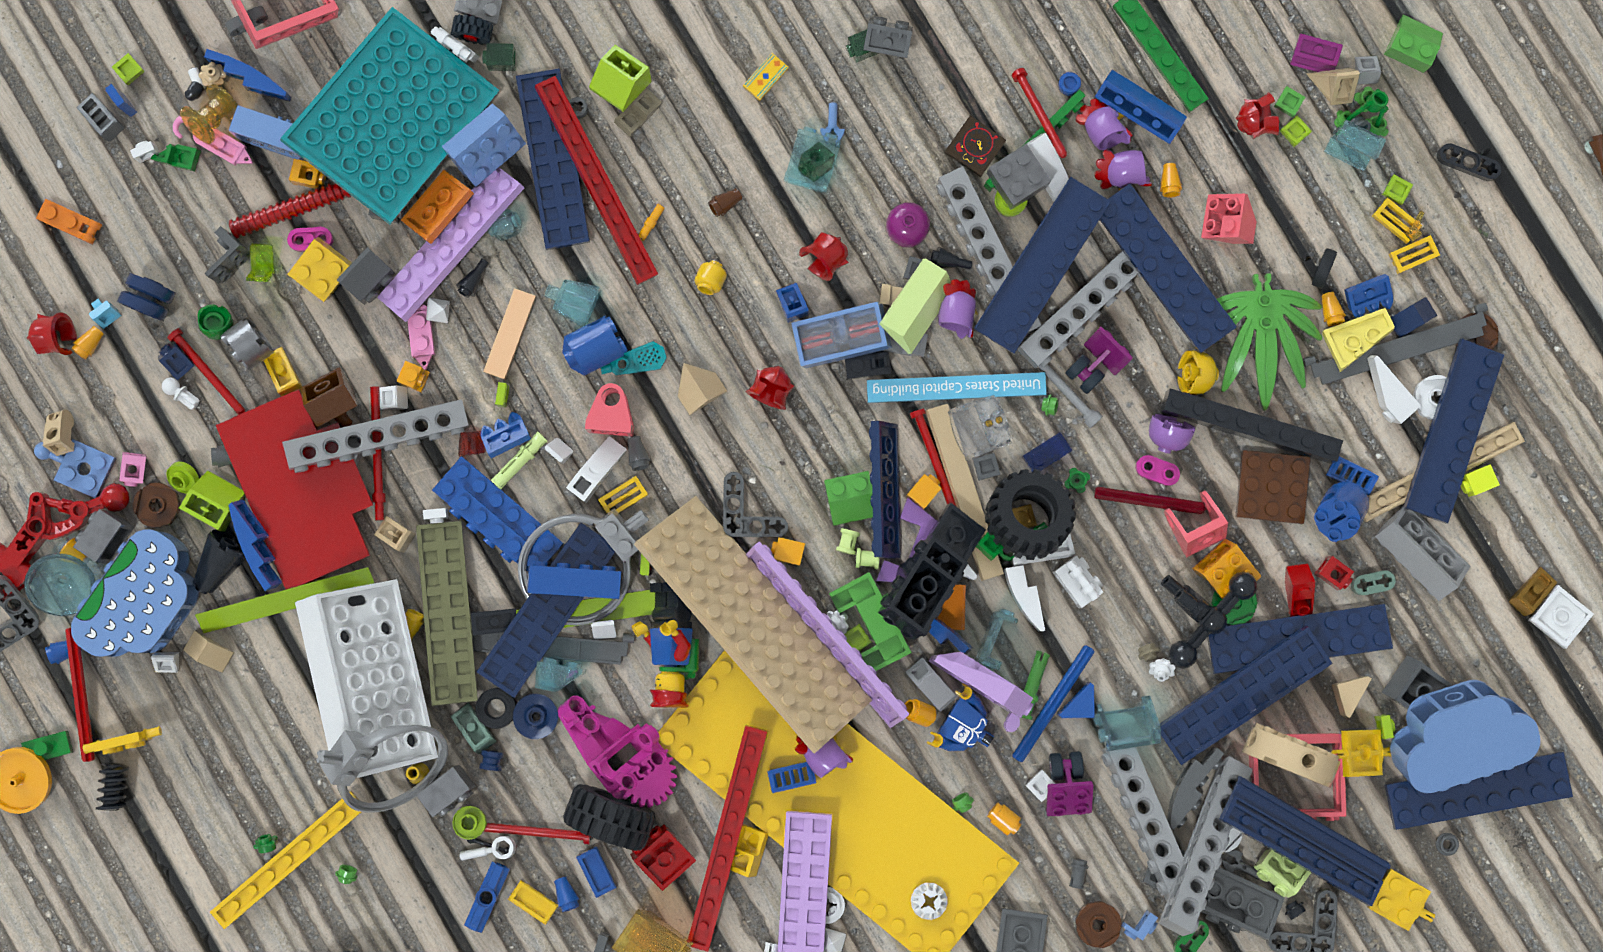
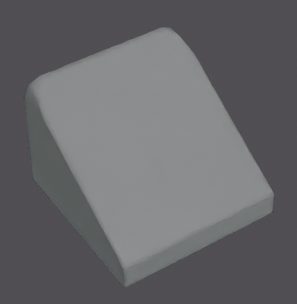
M1377 56L1355 57V70H1358L1360 73L1357 84L1378 83L1381 68Z

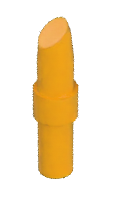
M660 204L656 205L651 215L644 222V226L638 235L641 241H644L650 231L654 229L657 220L665 208Z

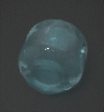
M506 209L491 225L488 232L492 237H496L497 240L505 241L519 235L522 221L517 212Z

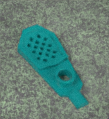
M652 341L624 353V356L600 369L602 375L612 372L616 376L661 370L667 357L664 347ZM623 360L627 364L625 368H619L618 363Z

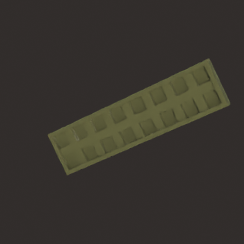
M462 521L416 525L432 706L478 701Z

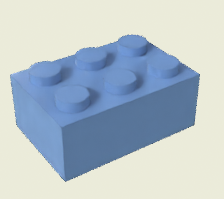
M492 103L446 142L442 148L460 172L476 187L526 143L506 115Z

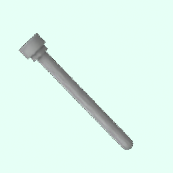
M1048 364L1045 367L1038 366L1084 415L1082 418L1089 428H1092L1103 417L1097 410L1094 411L1093 408L1090 410Z

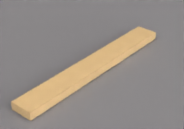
M945 404L928 409L925 412L956 506L986 529L983 534L984 536L988 532V524L985 523V515L949 406ZM975 547L972 555L981 581L1004 574L998 555L990 561Z
M1515 422L1478 439L1475 442L1466 471L1525 442ZM1415 472L1368 496L1369 509L1364 521L1368 522L1405 503Z

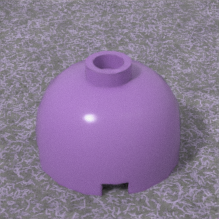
M1155 414V416L1152 415L1148 431L1152 442L1159 446L1158 450L1170 454L1172 450L1180 451L1190 443L1196 428L1185 421L1183 424L1178 422L1175 417Z

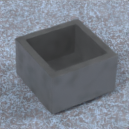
M1027 144L990 166L986 173L1010 210L1047 188L1051 182Z
M99 509L89 517L88 526L76 536V543L73 547L95 562L108 564L113 560L118 548L126 541L135 526L112 511Z
M457 765L416 796L432 817L437 815L442 817L455 808L453 803L456 801L461 803L474 794L471 790L476 786L463 768Z

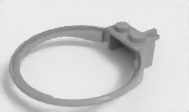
M614 508L602 518L586 514H567L543 523L528 537L519 556L518 578L526 599L531 594L527 593V559L535 541L545 531L559 524L569 522L589 525L596 524L595 528L623 561L619 599H612L608 605L593 614L578 617L571 616L565 625H586L605 618L618 607L628 590L632 570L631 555L638 551L634 543L640 539L634 531L649 521L647 514L641 509L625 521Z
M422 725L388 726L378 729L365 737L359 732L344 730L330 751L319 750L317 752L318 758L316 761L321 763L320 766L330 783L337 785L342 799L350 808L359 812L375 813L390 810L407 803L433 783L447 761L448 744L439 731ZM412 731H425L436 739L438 743V758L426 777L409 791L393 799L377 803L359 801L349 793L347 786L354 782L360 771L374 754L372 749L376 745L393 736Z

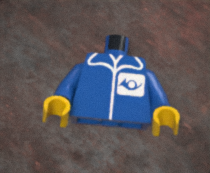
M962 683L965 687L962 693H959L957 690L955 691L959 697L938 732H930L935 738L933 742L927 741L928 745L936 748L939 747L946 751H965L968 747L973 748L976 741L986 747L991 744L994 735L984 730L988 723V720L985 719L987 712L981 700L965 683Z

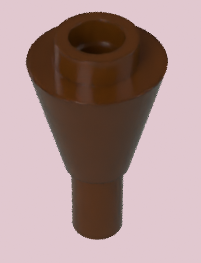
M1603 134L1592 136L1593 141L1588 143L1600 163L1603 176Z

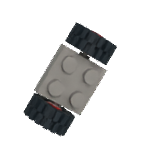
M456 0L454 11L460 14L454 16L451 35L468 43L490 44L493 26L498 22L502 0Z

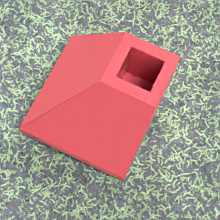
M1248 194L1208 195L1201 238L1231 244H1253L1257 222Z

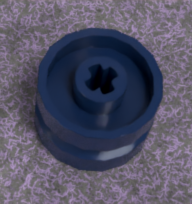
M129 273L125 285L137 292L133 294L128 291H121L117 302L164 322L168 310L156 302L158 300L170 304L173 302L176 292L152 279Z

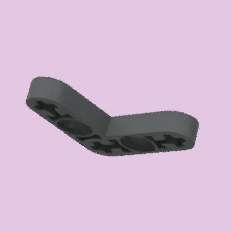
M730 472L725 476L723 489V529L727 535L731 537L779 538L788 532V523L782 517H744L743 477L738 472ZM732 476H736V479L740 480V484H736V492L741 491L740 496L736 494L727 496V491L732 492L731 484H727V481L731 480ZM731 498H736L740 502V507L736 511H731L727 507V502ZM727 513L732 515L741 514L740 518L736 517V524L740 525V529H736L735 533H731V530L727 529V525L731 524V517L726 518ZM765 520L770 521L769 525H776V521H781V525H785V529H782L779 534L776 533L775 529H769L770 534H764L766 530ZM753 521L761 522V532L752 533L749 529L750 523Z
M0 575V585L5 584L4 590L8 595L4 598L5 593L0 588V606L10 616V619L0 625V652L36 630L39 625L38 613L12 581L4 575ZM18 599L21 602V606L16 609L10 608L8 601ZM23 611H24V615H25L28 619L33 618L32 624H30L29 622H27V623L24 624V619H25V618H24V616L22 615V612H23ZM6 628H11L16 632V635L7 638L2 634V631Z
M1321 889L1316 893L1312 934L1272 931L1270 939L1266 941L1267 946L1274 952H1321L1320 948L1311 945L1310 938H1313V943L1320 944L1324 940L1328 944V948H1324L1323 952H1333L1338 903L1336 894L1327 889ZM1326 894L1331 898V902H1327L1326 909L1331 910V914L1319 912V909H1325V904L1321 902V898H1324ZM1323 916H1327L1330 919V926L1326 929H1321L1318 923L1319 919ZM1277 935H1279L1280 939L1289 941L1290 949H1287V944L1281 943L1276 948V945L1272 943V939H1276ZM1298 937H1303L1306 941V946L1302 950H1297L1294 946V942Z

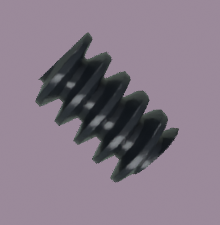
M100 763L106 766L105 769L99 770V773L105 775V778L98 779V782L104 784V787L98 788L97 791L104 795L96 798L97 801L103 803V805L96 807V810L117 811L120 808L126 807V803L120 801V799L127 797V794L121 792V790L127 789L128 785L121 781L128 779V775L122 772L128 771L129 766L121 763Z

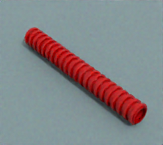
M330 183L328 187L322 186L320 190L316 188L314 192L310 190L308 194L302 193L301 197L297 195L295 199L289 198L287 202L283 200L281 204L277 202L275 206L269 205L268 209L264 207L262 211L256 210L254 214L250 212L248 216L244 214L242 218L236 217L235 221L231 219L229 220V228L232 235L238 239L240 235L252 234L253 230L257 232L259 228L265 229L267 225L271 227L273 223L277 225L279 221L285 222L286 218L290 220L292 216L298 217L300 213L302 215L306 211L310 213L312 209L318 210L319 206L323 208L325 204L331 205L333 201L337 203L339 199L343 201L345 197L351 198V195L336 183L334 185Z

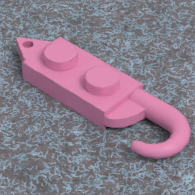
M189 114L180 115L175 119L173 132L178 138L181 139L183 137L179 132L180 124L187 122L195 127L193 139L198 145L234 166L237 164H253L246 150L247 147L218 129Z
M422 304L408 319L411 355L413 358H416L423 369L427 370L432 356L435 355L432 323L426 320L427 306Z

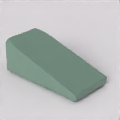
M469 703L450 716L475 753L481 754L482 750L488 749L497 742L490 730L479 721L475 710Z

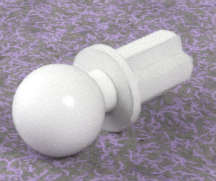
M169 377L162 382L163 392L167 395H175L174 400L176 402L180 401L190 410L198 406L200 400L187 391L186 386L180 388L178 380Z

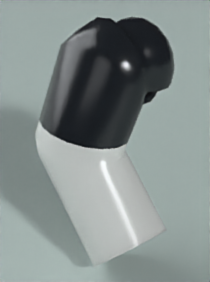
M197 67L188 71L192 82L185 91V97L189 101L198 99L205 89L202 79L198 76L200 71Z

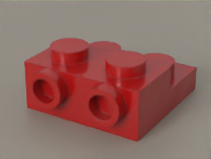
M665 824L661 827L655 826L652 828L646 846L640 851L632 850L630 854L632 860L662 891L696 862L695 857L682 845Z

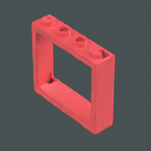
M231 0L255 49L338 18L339 11L334 0H321L324 4L321 7L256 31L241 0Z
M1340 733L1286 734L1308 744L1332 743V750L1342 749ZM1249 755V767L1253 769L1250 776L1252 778L1251 782L1259 786L1258 759ZM1338 759L1340 765L1333 780L1334 808L1298 810L1317 820V817H1325L1326 821L1339 820V817H1346V790L1342 759Z

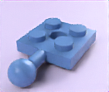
M74 439L72 440L75 443L74 451L65 455L56 456L43 446V442L35 446L34 454L37 458L41 460L50 458L61 463L54 481L93 498L99 496L116 460L115 457ZM83 463H88L91 467V471L87 475H82L79 471Z

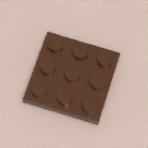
M1242 450L1235 517L1304 524L1310 457Z

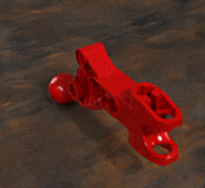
M114 483L106 486L99 497L89 501H72L64 498L57 500L50 498L46 493H32L29 497L27 521L8 547L0 542V572L7 576L16 588L21 591L30 583L37 572V568L29 562L46 539L57 540L80 530L88 523L92 513L99 509L103 510L106 508L112 512L121 511L128 505L130 500L129 492L121 484ZM50 507L58 508L59 512L71 516L64 521L54 523L51 519ZM38 521L42 523V530L40 532H37L35 528ZM24 541H27V542H26V546H28L27 549H24V548H25V544H23Z

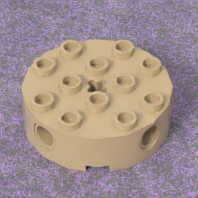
M1256 723L1255 727H1251L1242 750L1245 754L1331 788L1340 765V761H1338L1340 756Z

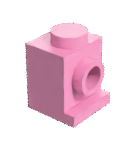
M122 452L119 481H123V485L137 487L138 483L143 484L146 454ZM134 465L137 470L135 473H130L128 467Z

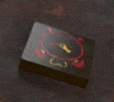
M969 116L944 153L979 177H982L1005 144L1006 139L972 116Z

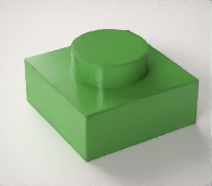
M1286 86L1274 107L1293 118L1304 101L1305 96Z

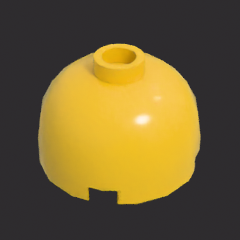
M1187 350L1181 356L1178 369H1182V378L1177 376L1181 392L1200 395L1209 391L1219 377V370L1213 358L1205 352L1199 353L1197 350Z

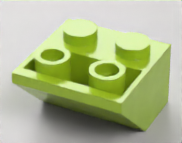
M615 44L600 59L589 89L624 112L652 82L650 69L647 65Z
M207 470L189 489L179 509L211 527L225 532L232 520L228 505L231 502L243 500L245 493L239 487Z

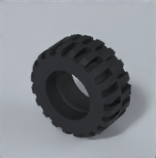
M1028 469L1020 470L1018 474L1013 472L998 484L989 498L990 500L985 509L987 511L985 523L990 524L987 530L989 535L995 536L993 539L995 544H1001L1004 547L1003 551L1007 554L1010 551L1015 553L1014 557L1019 559L1022 556H1026L1027 560H1034L1036 556L1042 559L1048 554H1053L1057 551L1074 527L1073 522L1076 519V512L1073 511L1075 503L1073 499H1069L1071 495L1067 488L1064 490L1062 487L1063 483L1059 479L1057 481L1052 479L1053 475L1047 472L1043 475L1040 470L1033 469L1031 473H1029ZM1026 499L1040 505L1047 514L1048 527L1042 530H1033L1020 524L1013 514L1012 502Z
M578 784L573 788L563 815L564 823L574 830L605 843L635 851H640L646 846L656 819L655 812L646 806L640 807L637 802L631 804V800L628 798L617 799L606 790L585 784Z

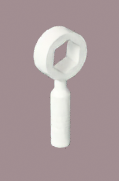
M501 836L493 841L492 847L460 851V859L467 860L487 856L489 853H493L496 858L507 859L514 855L516 844L511 837ZM504 840L510 845L509 852L505 855L498 850L499 843Z

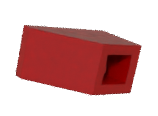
M1308 563L1286 566L1285 588L1290 617L1313 614L1315 580Z

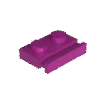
M1299 33L1290 65L1315 72L1335 70L1343 45Z

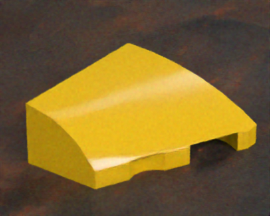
M743 824L731 871L748 878L757 876L769 833Z

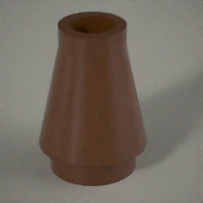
M735 188L711 197L712 200L708 202V205L716 217L724 216L742 200V195Z

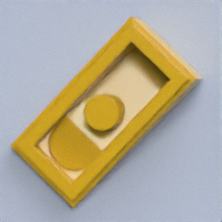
M283 347L274 350V353L263 361L277 392L284 396L298 389L300 390V387H302L301 382Z

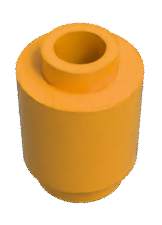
M910 699L905 702L907 712L909 713L906 717L908 721L924 727H929L935 722L937 715L934 706L917 699Z
M996 803L987 815L990 823L1007 836L1010 833L1014 835L1022 825L1019 822L1021 817L1004 804Z

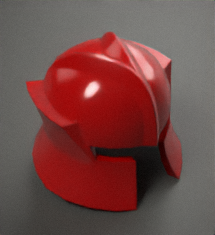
M1270 92L1259 99H1244V104L1236 116L1238 129L1250 135L1252 139L1263 134H1279V116H1271L1270 104L1275 102V99Z
M823 232L819 234L812 244L802 247L799 251L800 257L806 256L809 253L817 257L807 269L825 281H830L836 269L849 263L846 260L848 249L841 242V237H835Z
M63 312L56 313L50 317L37 314L38 319L31 323L26 338L30 341L37 354L53 352L63 355L72 354V350L59 346L56 330L59 331L62 341L77 340L76 330L71 318Z
M774 366L764 368L763 370L757 369L754 384L745 392L768 406L786 410V398L795 386L791 384V380L783 367Z

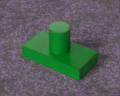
M68 731L21 743L22 747L34 750L35 754L41 755L45 760L73 753Z

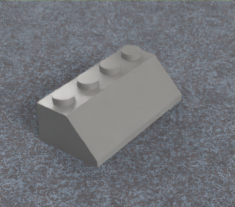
M1403 505L1380 528L1375 537L1411 573L1412 577L1426 588L1430 595L1440 601L1459 587L1471 566L1417 512L1404 509Z

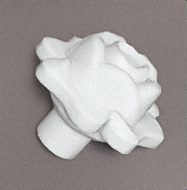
M828 611L827 615L831 619L834 628L845 634L849 628L846 623L848 615L845 612L840 614L838 611Z
M1164 658L1156 659L1155 662H1151L1149 665V673L1154 674V678L1160 682L1168 680L1169 676H1175V665L1171 664L1170 660Z

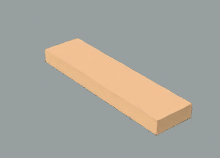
M514 288L484 368V373L506 379L535 302V295Z

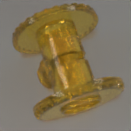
M216 84L207 86L206 93L210 101L201 109L196 111L191 107L184 106L180 110V117L189 131L206 144H211L215 141L213 129L220 126L223 117L232 121L238 105L226 90Z

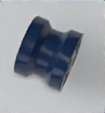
M482 750L483 760L479 768L502 771L500 763L501 759L504 758V753Z

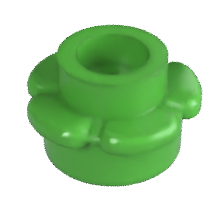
M1050 394L1048 398L1043 399L1042 411L1045 412L1046 416H1055L1058 408V398L1052 397Z
M967 792L959 794L952 800L954 804L953 809L955 811L959 810L961 813L966 812L972 808L974 799Z
M340 865L339 870L335 872V875L339 878L338 881L343 884H351L358 878L356 875L357 869L350 865Z

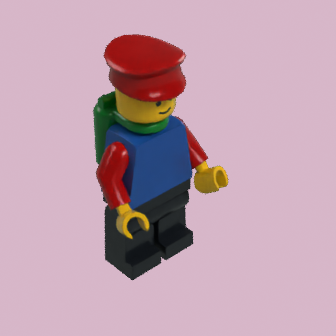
M667 582L650 583V592L655 593V608L652 612L654 622H651V629L649 631L648 627L641 621L631 626L635 635L639 637L643 634V639L651 647L653 665H664V667H659L661 673H658L655 677V689H650L653 698L650 706L654 708H687L689 705L686 703L687 693L684 692L685 680L695 678V673L699 670V639H692V622H689L692 612Z

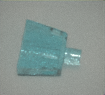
M564 279L561 288L549 284L544 296L555 301L553 305L555 312L579 327L588 325L601 289L598 286Z

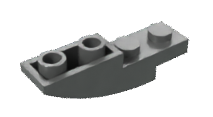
M1213 747L1201 762L1191 759L1180 775L1173 790L1167 813V821L1171 829L1174 830L1176 827L1179 829L1186 822L1187 818L1185 816L1190 810L1194 811L1200 805L1202 794L1196 788L1198 786L1201 788L1209 779L1208 773L1212 769L1216 770L1223 762L1221 757L1224 753L1218 748Z

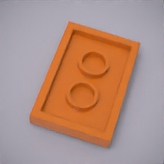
M443 170L401 221L428 243L432 244L474 193Z

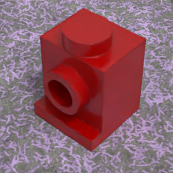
M1327 556L1314 575L1321 578L1335 590H1341L1342 588L1346 589L1353 580L1351 576L1354 571L1334 556ZM1333 570L1338 574L1336 579L1331 577Z

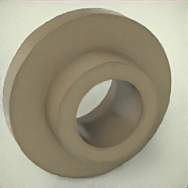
M1155 643L1147 644L1138 649V657L1140 660L1144 659L1145 662L1152 661L1158 657L1157 654L1160 652V649L1156 647Z

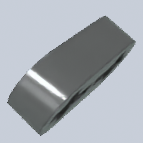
M262 6L246 11L254 27L268 19V15ZM239 15L230 19L225 24L230 36H237L246 32Z

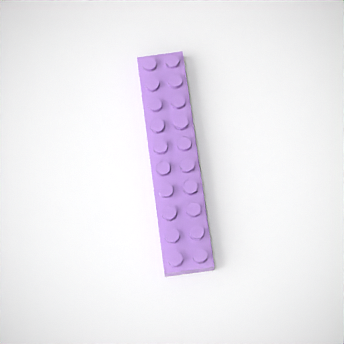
M760 541L755 544L746 554L748 559L750 558L755 563L760 572L768 578L774 588L787 600L788 604L812 629L819 640L824 643L865 693L869 695L872 699L869 704L890 728L904 720L909 715L906 705L894 697L891 688L885 682H881L876 676L875 669L867 665L861 659L862 655L860 652L847 643L846 636L834 628L829 616L821 613L817 608L815 600L807 596L801 590L802 586L800 583L788 575L786 567L774 559L769 547L764 544L762 545Z

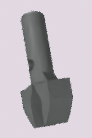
M1235 849L1225 852L1233 856L1237 862L1236 864H1229L1222 860V866L1226 871L1233 873L1234 870L1239 869L1260 880L1257 876L1258 871L1242 861L1241 856L1243 853Z

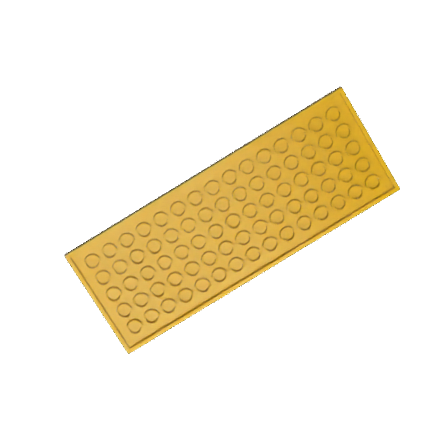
M725 650L687 696L686 703L689 707L677 708L658 732L660 737L658 742L663 750L667 749L669 755L725 800L745 725L767 730L765 745L745 817L762 831L769 833L768 835L784 848L786 811L832 814L828 884L911 952H950L1020 864L848 723L833 737L838 738L836 740L837 745L853 758L852 763L847 762V767L844 769L836 767L822 778L815 774V784L772 793L767 770L806 762L804 755L795 751V747L798 745L795 731ZM803 767L802 772L804 781L809 780L806 767ZM794 769V778L797 783L800 782L798 770ZM785 771L786 784L789 785L791 784L789 772ZM780 773L775 774L778 787H780L782 782ZM924 883L939 885L945 891L948 899L944 913L933 920L920 918L911 906L913 891ZM924 893L923 895L925 903L923 904V906H921V908L929 905L933 909H936L934 907L933 901L938 895L930 898L928 895L926 896V894Z

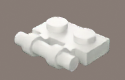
M436 26L432 29L431 34L437 38L436 40L448 50L451 48L453 50L452 53L465 63L468 60L474 64L477 62L480 56L447 31Z

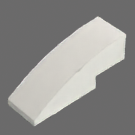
M1043 133L1026 144L1050 178L1051 182L1045 189L1052 201L1055 202L1069 178L1046 133Z
M1024 565L1004 569L1008 587L1020 611L1037 631H1045L1037 586H1027Z

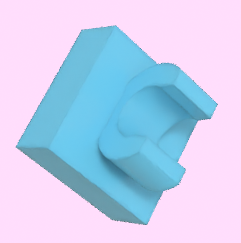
M98 298L91 303L94 310L89 315L103 329L121 316L118 309L107 300L102 303Z

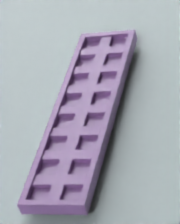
M498 167L471 190L474 193L433 243L430 244L426 241L377 298L407 322L521 193L524 187Z
M786 811L778 952H824L832 814Z

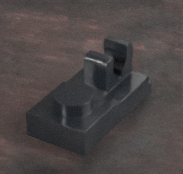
M889 352L871 353L844 359L847 380L891 374Z
M516 608L470 613L472 636L504 632L515 617Z

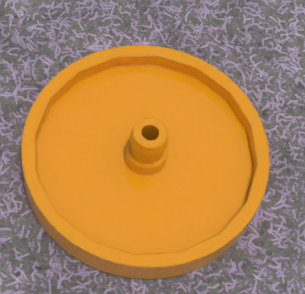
M12 747L0 752V809L9 813L21 814L39 807L47 799L52 787V775L45 759L41 755L35 754L34 750L25 747Z

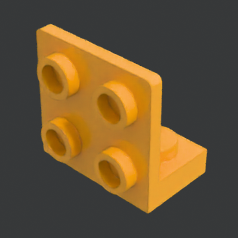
M1224 539L1192 568L1197 575L1209 582L1221 599L1229 592V580L1234 574L1248 572L1254 576L1256 581L1261 578L1260 573L1237 544L1227 539Z

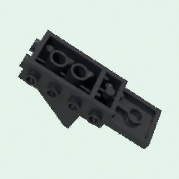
M949 503L926 540H920L915 545L913 557L908 558L905 563L898 567L896 578L891 584L893 589L880 601L882 606L878 613L883 616V620L890 625L896 626L909 639L914 640L921 636L925 637L932 627L933 620L941 613L944 602L952 595L955 584L963 577V571L969 563L967 560L986 529L954 504Z

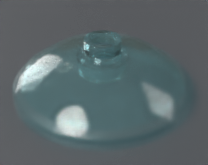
M56 553L43 556L30 566L25 576L24 587L29 600L41 611L55 616H69L76 614L79 611L77 607L84 598L89 597L92 592L91 587L95 583V578L90 568L80 559L71 555ZM59 576L66 577V580L60 579Z

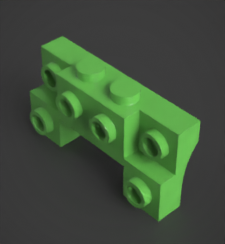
M870 572L829 593L839 613L856 606L876 646L860 654L864 662L872 666L875 671L911 653L901 631L896 626L885 622L883 616L878 613L882 606L880 601L885 595H881Z

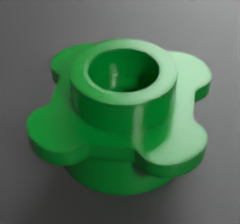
M1071 468L1068 480L1064 482L1067 489L1073 488L1078 493L1085 492V485L1090 480L1089 473H1083L1078 471L1077 468Z
M271 834L262 835L257 838L253 848L258 849L259 853L271 852L276 849L275 840L278 837L276 835L271 836Z

